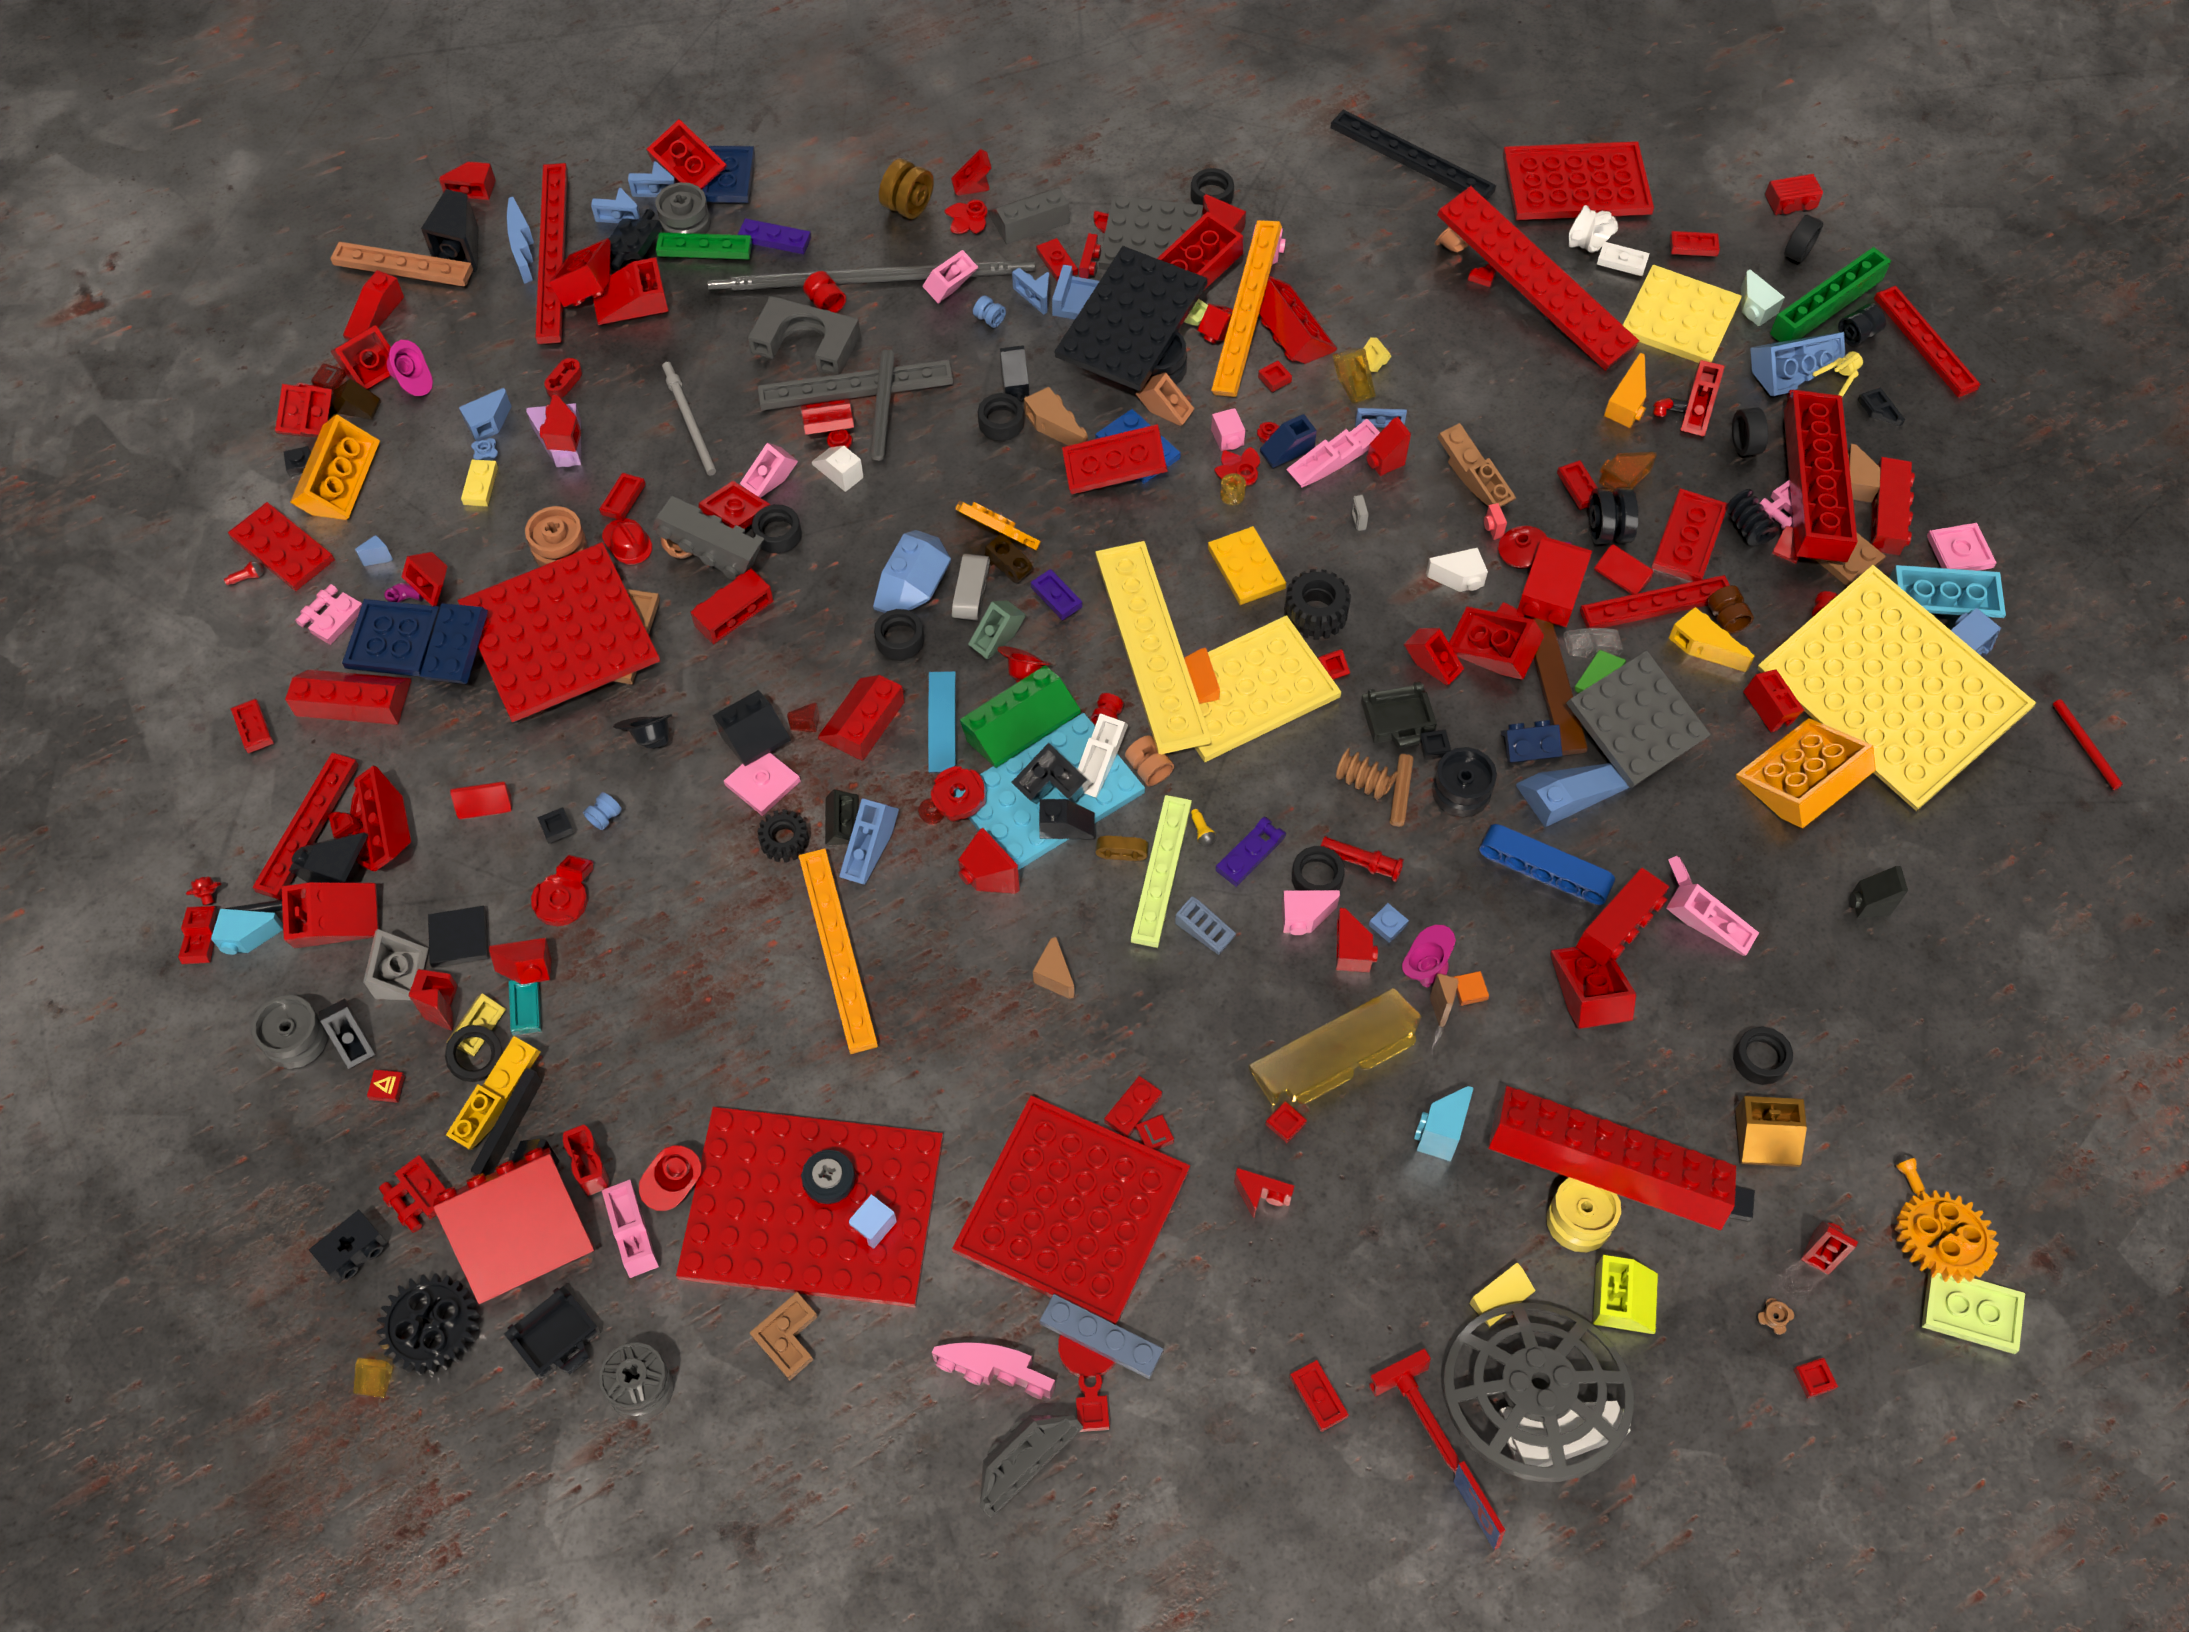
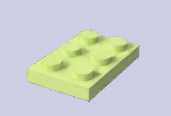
M1930 1269L1922 1327L2016 1354L2020 1348L2025 1293L1974 1278L1969 1282L1963 1277L1961 1282L1957 1283L1953 1276H1950L1948 1281L1944 1282L1941 1273H1937L1934 1278L1931 1277Z

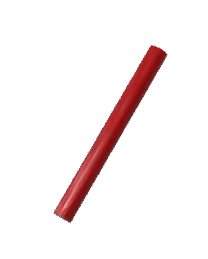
M2062 699L2055 701L2052 706L2113 790L2120 788L2123 783Z

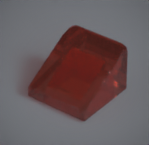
M811 703L788 712L787 718L790 730L816 732L819 721L817 703Z

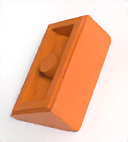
M1206 647L1201 648L1184 658L1199 704L1219 700L1220 688Z

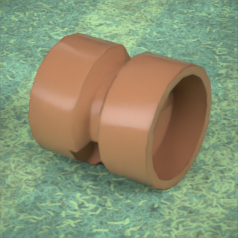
M1150 735L1139 738L1126 750V760L1133 769L1138 770L1139 777L1147 786H1154L1164 781L1174 769V764L1166 753L1158 754L1154 739Z

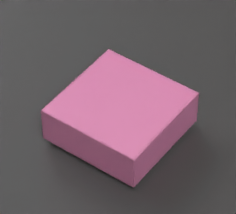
M1675 856L1668 859L1680 886L1692 885L1691 878L1680 857Z

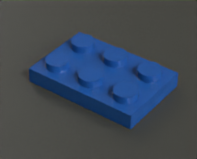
M1131 409L1097 432L1095 439L1151 425ZM1161 435L1168 468L1180 459L1181 452ZM1156 475L1139 478L1138 480L1145 484Z

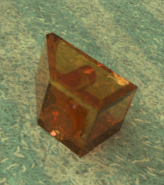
M1654 452L1618 453L1611 461L1608 459L1601 467L1600 472L1602 475L1599 484L1610 489L1611 492L1617 487H1632L1634 489L1652 470L1657 454Z

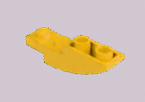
M513 1036L483 1086L477 1084L446 1136L472 1150L493 1129L524 1070L532 1067L541 1051Z

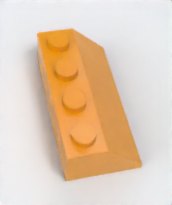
M337 414L333 416L321 428L290 503L312 516L347 520L380 440Z

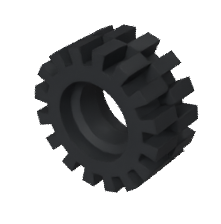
M782 809V814H779L778 810L773 811V817L767 814L765 816L766 822L761 820L759 823L761 828H758L757 831L763 853H766L770 860L774 856L775 862H780V858H783L784 863L789 862L788 857L791 856L793 860L798 859L797 853L800 855L804 854V848H807L809 845V835L803 818L800 815L797 817L794 811H791L789 815L786 809ZM788 829L794 833L793 838L787 842L778 843L773 840L774 834L780 830Z

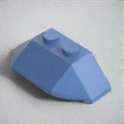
M918 530L903 534L881 573L873 605L874 610L882 613L894 609L911 610L931 599L951 563V558L938 537Z

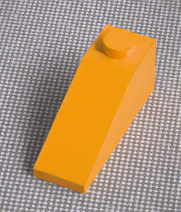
M1642 353L1638 355L1609 399L1604 414L1605 417L1628 428H1631L1635 420L1640 421L1646 410V407H1643L1646 398L1645 354Z

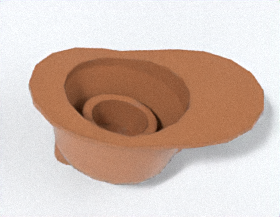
M1450 227L1435 241L1436 246L1442 244L1454 252H1460L1469 246Z

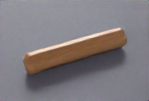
M1401 754L1398 759V774L1395 780L1390 824L1392 826L1402 827L1405 822L1413 766L1412 755Z

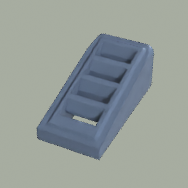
M1193 896L1176 914V925L1218 955L1236 936V933ZM1194 912L1195 915L1189 919L1188 917ZM1201 918L1205 920L1200 927L1196 925ZM1212 925L1214 928L1207 935L1205 931ZM1219 932L1223 933V936L1217 942L1213 940Z

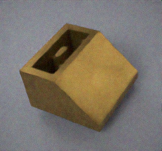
M1744 1096L1735 1109L1740 1164L1800 1167L1807 1128L1804 1099Z

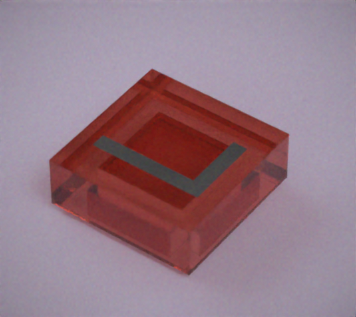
M323 363L311 382L315 386L332 389L334 392L346 377V372L344 369Z

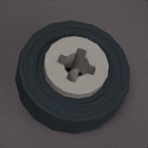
M829 1149L819 1151L809 1157L803 1166L801 1174L802 1185L808 1196L823 1204L837 1203L847 1197L853 1189L856 1178L853 1164L849 1158L839 1151Z

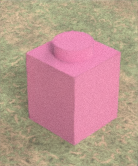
M1236 409L1212 414L1211 431L1220 451L1233 450L1244 446L1245 428Z

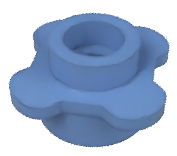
M488 438L487 440L473 442L471 447L475 452L473 455L474 459L493 461L498 455V451L495 449V439Z

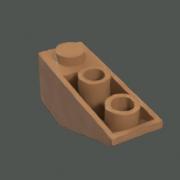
M1050 387L1024 398V414L1037 431L1068 446L1088 440L1085 429L1078 426L1073 413L1070 410H1066L1061 397L1058 394H1054Z

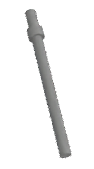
M665 362L662 364V368L667 377V386L669 390L673 391L707 475H714L716 473L715 466L681 388V379L679 375L675 374L671 362Z

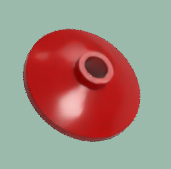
M1533 526L1512 528L1499 541V555L1506 564L1512 567H1532L1542 536L1547 537V535L1542 530Z

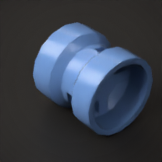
M986 295L980 297L973 308V315L980 320L984 319L986 324L992 328L999 326L1006 314L1004 306L999 303L995 304Z
M601 792L596 798L594 806H588L583 811V814L592 825L600 830H604L609 825V819L616 817L622 809L611 796Z

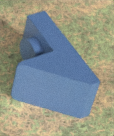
M654 161L652 174L629 173L628 182L632 197H657L663 188L675 184V179L668 171Z
M622 188L618 189L616 200L595 198L592 200L591 207L596 222L619 223L622 218H640L637 204Z
M1021 268L1013 271V289L1043 315L1046 314L1050 290L1049 272L1034 280L1030 274L1025 273Z

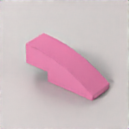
M631 1180L602 1190L613 1234L618 1243L622 1262L629 1278L658 1268L654 1249Z

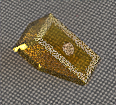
M1353 348L1333 354L1338 379L1351 402L1356 403L1375 397L1376 394L1366 350Z

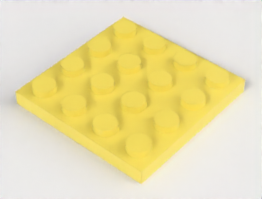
M1652 265L1623 326L1641 343L1699 363L1700 360L1712 362L1742 296Z

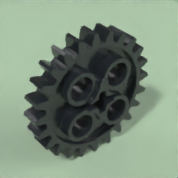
M434 1273L431 1281H429L422 1274L420 1283L416 1284L410 1278V1288L405 1289L399 1285L398 1291L400 1295L398 1297L394 1295L388 1296L392 1305L381 1307L387 1315L386 1317L377 1318V1321L384 1328L376 1331L380 1338H384L378 1343L383 1350L387 1349L384 1355L389 1360L393 1359L392 1363L397 1368L403 1365V1369L407 1373H410L415 1367V1371L419 1375L423 1374L426 1367L432 1374H435L436 1367L439 1364L447 1370V1360L450 1358L458 1363L457 1353L459 1351L469 1352L464 1345L465 1342H475L476 1340L470 1334V1331L479 1329L477 1323L472 1320L480 1317L478 1311L473 1310L478 1304L473 1298H470L472 1293L467 1288L463 1289V1284L459 1280L453 1283L452 1278L447 1275L441 1281V1277ZM427 1300L424 1308L415 1310L418 1302ZM454 1308L455 1312L453 1316L449 1319L444 1320V1313L447 1310ZM407 1329H414L409 1338L402 1339V1335ZM441 1337V1343L436 1348L430 1349L429 1346L432 1340Z

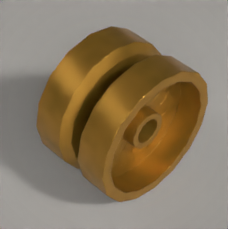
M899 158L893 161L884 173L880 183L879 202L882 206L898 211L899 214L907 218L914 219L918 217L926 208L932 195L934 179L931 171L922 167H915L913 163L905 159Z

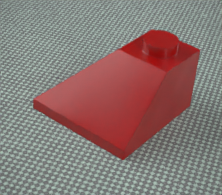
M984 828L980 829L958 859L960 869L958 874L966 885L971 884L977 891L1016 894L1020 891L1018 865Z

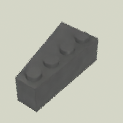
M672 495L657 515L653 530L660 537L670 539L678 544L683 551L696 555L703 563L708 566H714L732 580H735L738 575L744 574L752 567L764 540L763 537L758 535L752 538L744 534L745 529L737 525L734 528L724 525L720 517L715 515L705 516L700 508Z

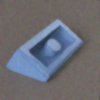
M1357 408L1355 411V427L1368 419L1375 427L1385 428L1396 417H1399L1405 425L1407 410Z

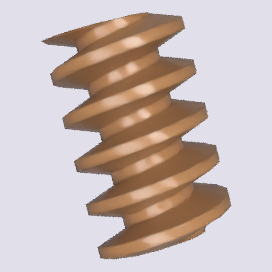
M1349 747L1338 764L1336 778L1342 780L1346 776V784L1351 785L1355 782L1357 790L1365 786L1364 793L1370 795L1374 791V798L1379 800L1388 793L1398 772L1395 771L1391 776H1388L1387 766L1378 771L1379 762L1377 761L1371 767L1368 766L1369 757L1367 756L1362 761H1359L1360 752L1357 751L1351 757L1349 756L1351 749Z

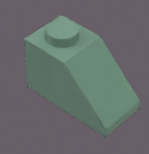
M1008 600L992 601L968 645L986 659H990L998 652V647L1004 646L1016 635L1026 614Z

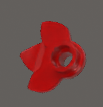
M971 200L967 204L956 203L944 210L946 215L954 219L951 224L952 233L963 234L970 230L977 234L986 226L985 218L988 212L987 207L981 200Z
M1252 447L1246 449L1242 456L1226 450L1223 451L1221 457L1222 465L1214 469L1219 478L1226 481H1236L1244 486L1252 485L1257 481V468L1260 465V457Z

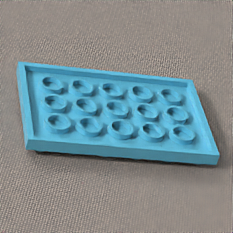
M1085 713L1060 726L997 768L993 766L979 774L986 789V803L977 813L968 818L978 831L982 828L987 831L1018 865V870L1069 839H1040V801L1038 804L1031 802L1011 782L1048 742L1078 768L1088 739L1092 737L1095 729L1094 724ZM1117 754L1097 798L1083 793L1075 803L1094 812L1096 823L1144 794L1145 787ZM1054 786L1042 799L1068 798ZM959 788L955 789L953 797L959 798L963 796L966 790L960 791Z

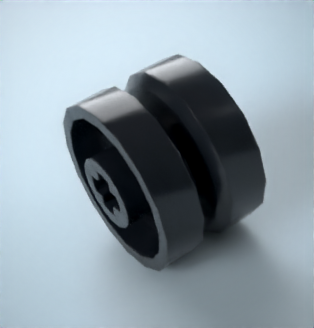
M1179 332L1175 335L1150 377L1167 373L1175 384L1183 379L1187 370L1186 342L1183 335Z
M1617 487L1613 493L1608 488H1595L1591 492L1588 521L1590 535L1595 544H1609L1613 538L1618 543H1631L1635 540L1638 528V503L1632 487Z
M1469 747L1455 748L1445 753L1439 761L1432 792L1434 800L1441 809L1450 815L1468 817L1482 812L1489 804L1497 778L1495 764L1488 755L1478 749Z

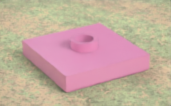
M1977 523L1930 530L1927 534V538L1941 568L1979 571L1994 568L1996 565V561Z
M771 753L764 755L747 766L742 764L724 780L727 788L761 816L765 815L801 782L800 777Z

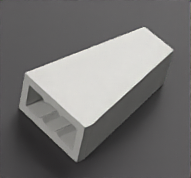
M1606 1401L1601 1417L1617 1431L1622 1420L1624 1408H1620L1617 1401ZM1596 1402L1583 1403L1593 1410ZM1504 1407L1498 1413L1506 1420L1513 1409L1511 1407ZM1570 1410L1565 1416L1558 1419L1560 1433L1564 1434L1576 1429L1585 1420ZM1524 1417L1517 1427L1531 1434L1547 1436L1544 1422L1533 1421ZM1593 1428L1580 1440L1563 1445L1565 1459L1567 1460L1604 1446L1609 1441ZM1511 1437L1508 1440V1446L1516 1461L1541 1467L1553 1465L1550 1447L1528 1445Z

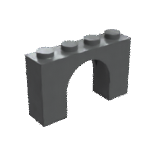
M770 296L749 334L748 340L752 354L774 359L783 340L789 334L798 330L817 331L824 336L815 353L817 371L839 375L842 373L861 334L859 319Z

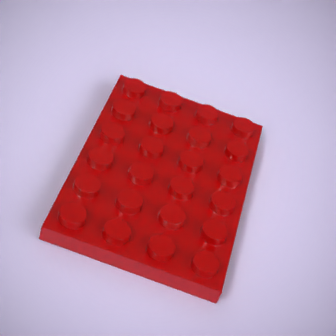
M1638 141L1504 147L1503 158L1516 220L1576 218L1584 205L1589 206L1590 210H1594L1596 213L1608 211L1611 213V216L1652 215L1654 205Z

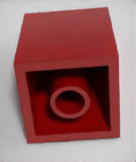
M1542 536L1517 612L1567 628L1592 550Z

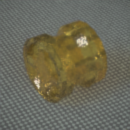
M1236 473L1223 477L1220 497L1224 503L1237 505L1244 500L1246 488L1244 477Z

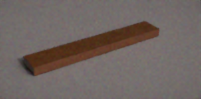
M1534 618L1544 634V638L1533 659L1551 725H1559L1562 756L1586 753L1588 748L1581 722L1566 704L1573 697L1553 623Z

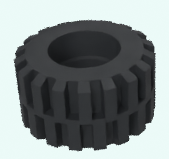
M1310 569V573L1304 571L1300 573L1299 577L1295 576L1292 579V583H1289L1287 587L1284 616H1288L1298 632L1303 633L1305 638L1313 636L1315 640H1319L1321 636L1324 639L1330 638L1331 633L1336 635L1339 633V629H1343L1345 626L1351 601L1350 589L1348 585H1344L1345 581L1342 578H1336L1337 574L1333 572L1328 574L1326 573L1327 570L1321 569V572H1316V569ZM1321 601L1328 606L1316 608L1310 606L1307 602Z

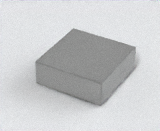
M1363 495L1354 496L1352 501L1351 514L1357 531L1366 530L1369 514Z

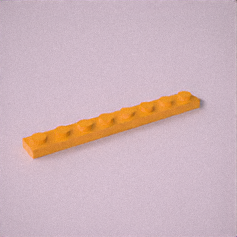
M1257 220L1211 389L1214 395L1237 397L1282 229L1280 221Z
M826 849L801 854L799 859L850 1055L877 1048V1040Z

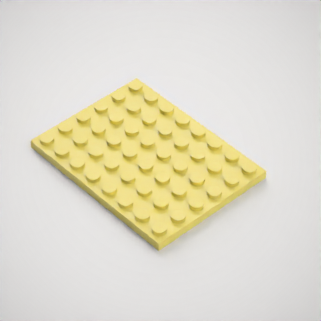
M1874 565L1779 646L1757 668L1761 673L1777 669L1804 708V711L1815 721L1873 745L1876 771L1873 773L1915 811L1920 809L2036 704L2034 700Z

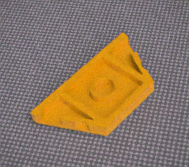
M959 500L955 510L1035 550L1038 549L1041 541L1014 528L1015 522L975 502L970 506Z

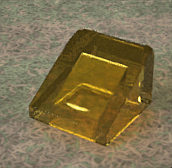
M357 1358L353 1393L385 1398L393 1366L383 1360Z

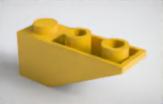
M1696 607L1674 624L1669 639L1688 655L1743 672L1748 671L1755 657L1747 647L1737 642L1726 630L1720 628L1708 615L1702 613Z

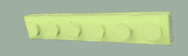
M1165 795L1133 927L1131 943L1156 948L1159 946L1192 800Z

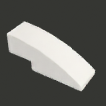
M1103 714L1099 715L1092 737L1088 739L1078 767L1093 783L1084 792L1085 794L1097 798L1120 748L1128 727L1127 723Z

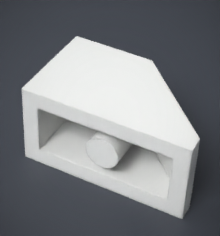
M845 446L828 448L812 461L814 467L845 492L864 478L861 459Z
M1478 548L1429 558L1426 570L1428 578L1459 592L1466 590L1474 591L1484 587L1488 573Z

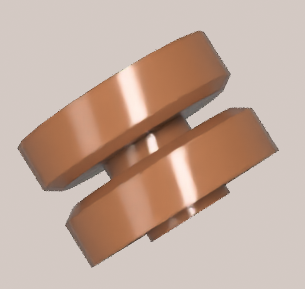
M552 506L543 508L533 514L525 527L528 545L531 548L534 560L540 567L588 548L580 519L575 512L566 507Z

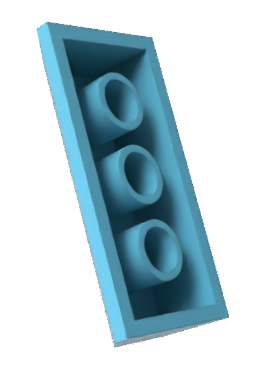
M1896 565L1889 576L1890 580L1929 613L1963 615L1965 612L1970 614L1974 609L1978 608L1987 617L2004 618L2006 616L2000 572Z

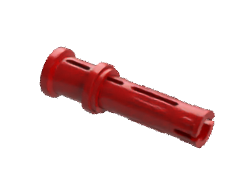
M1327 836L1323 838L1321 846L1334 850L1342 860L1368 868L1370 874L1379 873L1392 878L1393 882H1397L1404 863L1402 858L1397 860L1382 855V851L1379 850L1372 853L1328 838Z

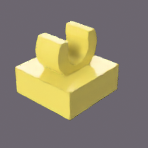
M1374 337L1369 339L1358 355L1371 372H1378L1381 366L1386 365L1392 357L1379 339Z

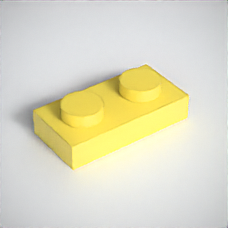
M471 460L461 497L463 505L488 506L498 470L496 461Z

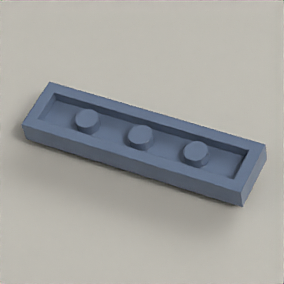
M1053 1294L1040 1319V1325L1148 1379L1151 1378L1163 1353V1348Z

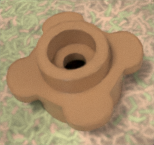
M1770 1298L1765 1302L1766 1308L1758 1314L1757 1319L1760 1324L1771 1327L1775 1334L1782 1335L1786 1332L1787 1323L1793 1320L1794 1312L1786 1304ZM1773 1314H1777L1778 1319H1775Z

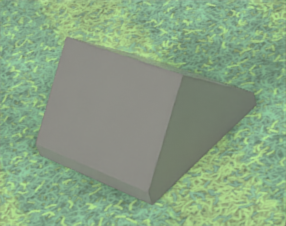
M376 930L363 983L375 999L411 1000L409 992L417 970H424L429 948L382 930Z

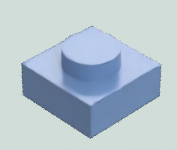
M1387 903L1370 920L1369 926L1390 943L1408 925L1409 920Z

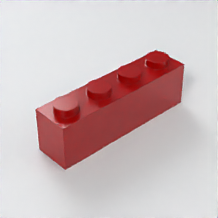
M1881 457L1878 463L1880 467V488L1872 501L1869 543L1881 553L1900 556L1903 548L1909 546L1912 532L1908 531V527L1913 517V512L1909 511V508L1914 498V492H1910V489L1914 482L1915 473L1911 472L1912 462Z
M1641 868L1588 926L1576 948L1603 967L1611 958L1616 961L1625 949L1624 943L1627 942L1630 945L1640 932L1638 930L1639 926L1645 928L1654 916L1652 914L1653 910L1659 912L1668 899L1664 896L1670 886L1644 868Z

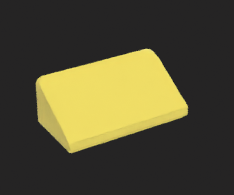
M482 993L473 1002L452 1035L462 1027L471 1025L484 1026L492 1031L506 1009ZM478 1037L466 1038L460 1042L457 1049L474 1057L485 1040Z
M1516 1263L1477 1293L1469 1304L1480 1316L1500 1306L1521 1303L1532 1295L1535 1289L1522 1267ZM1506 1314L1485 1321V1323L1490 1328Z

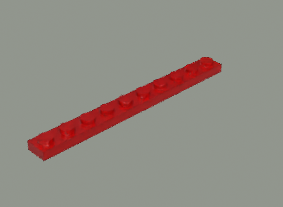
M566 163L543 165L535 336L537 344L562 342L563 305L550 286L549 281L564 263L568 176Z

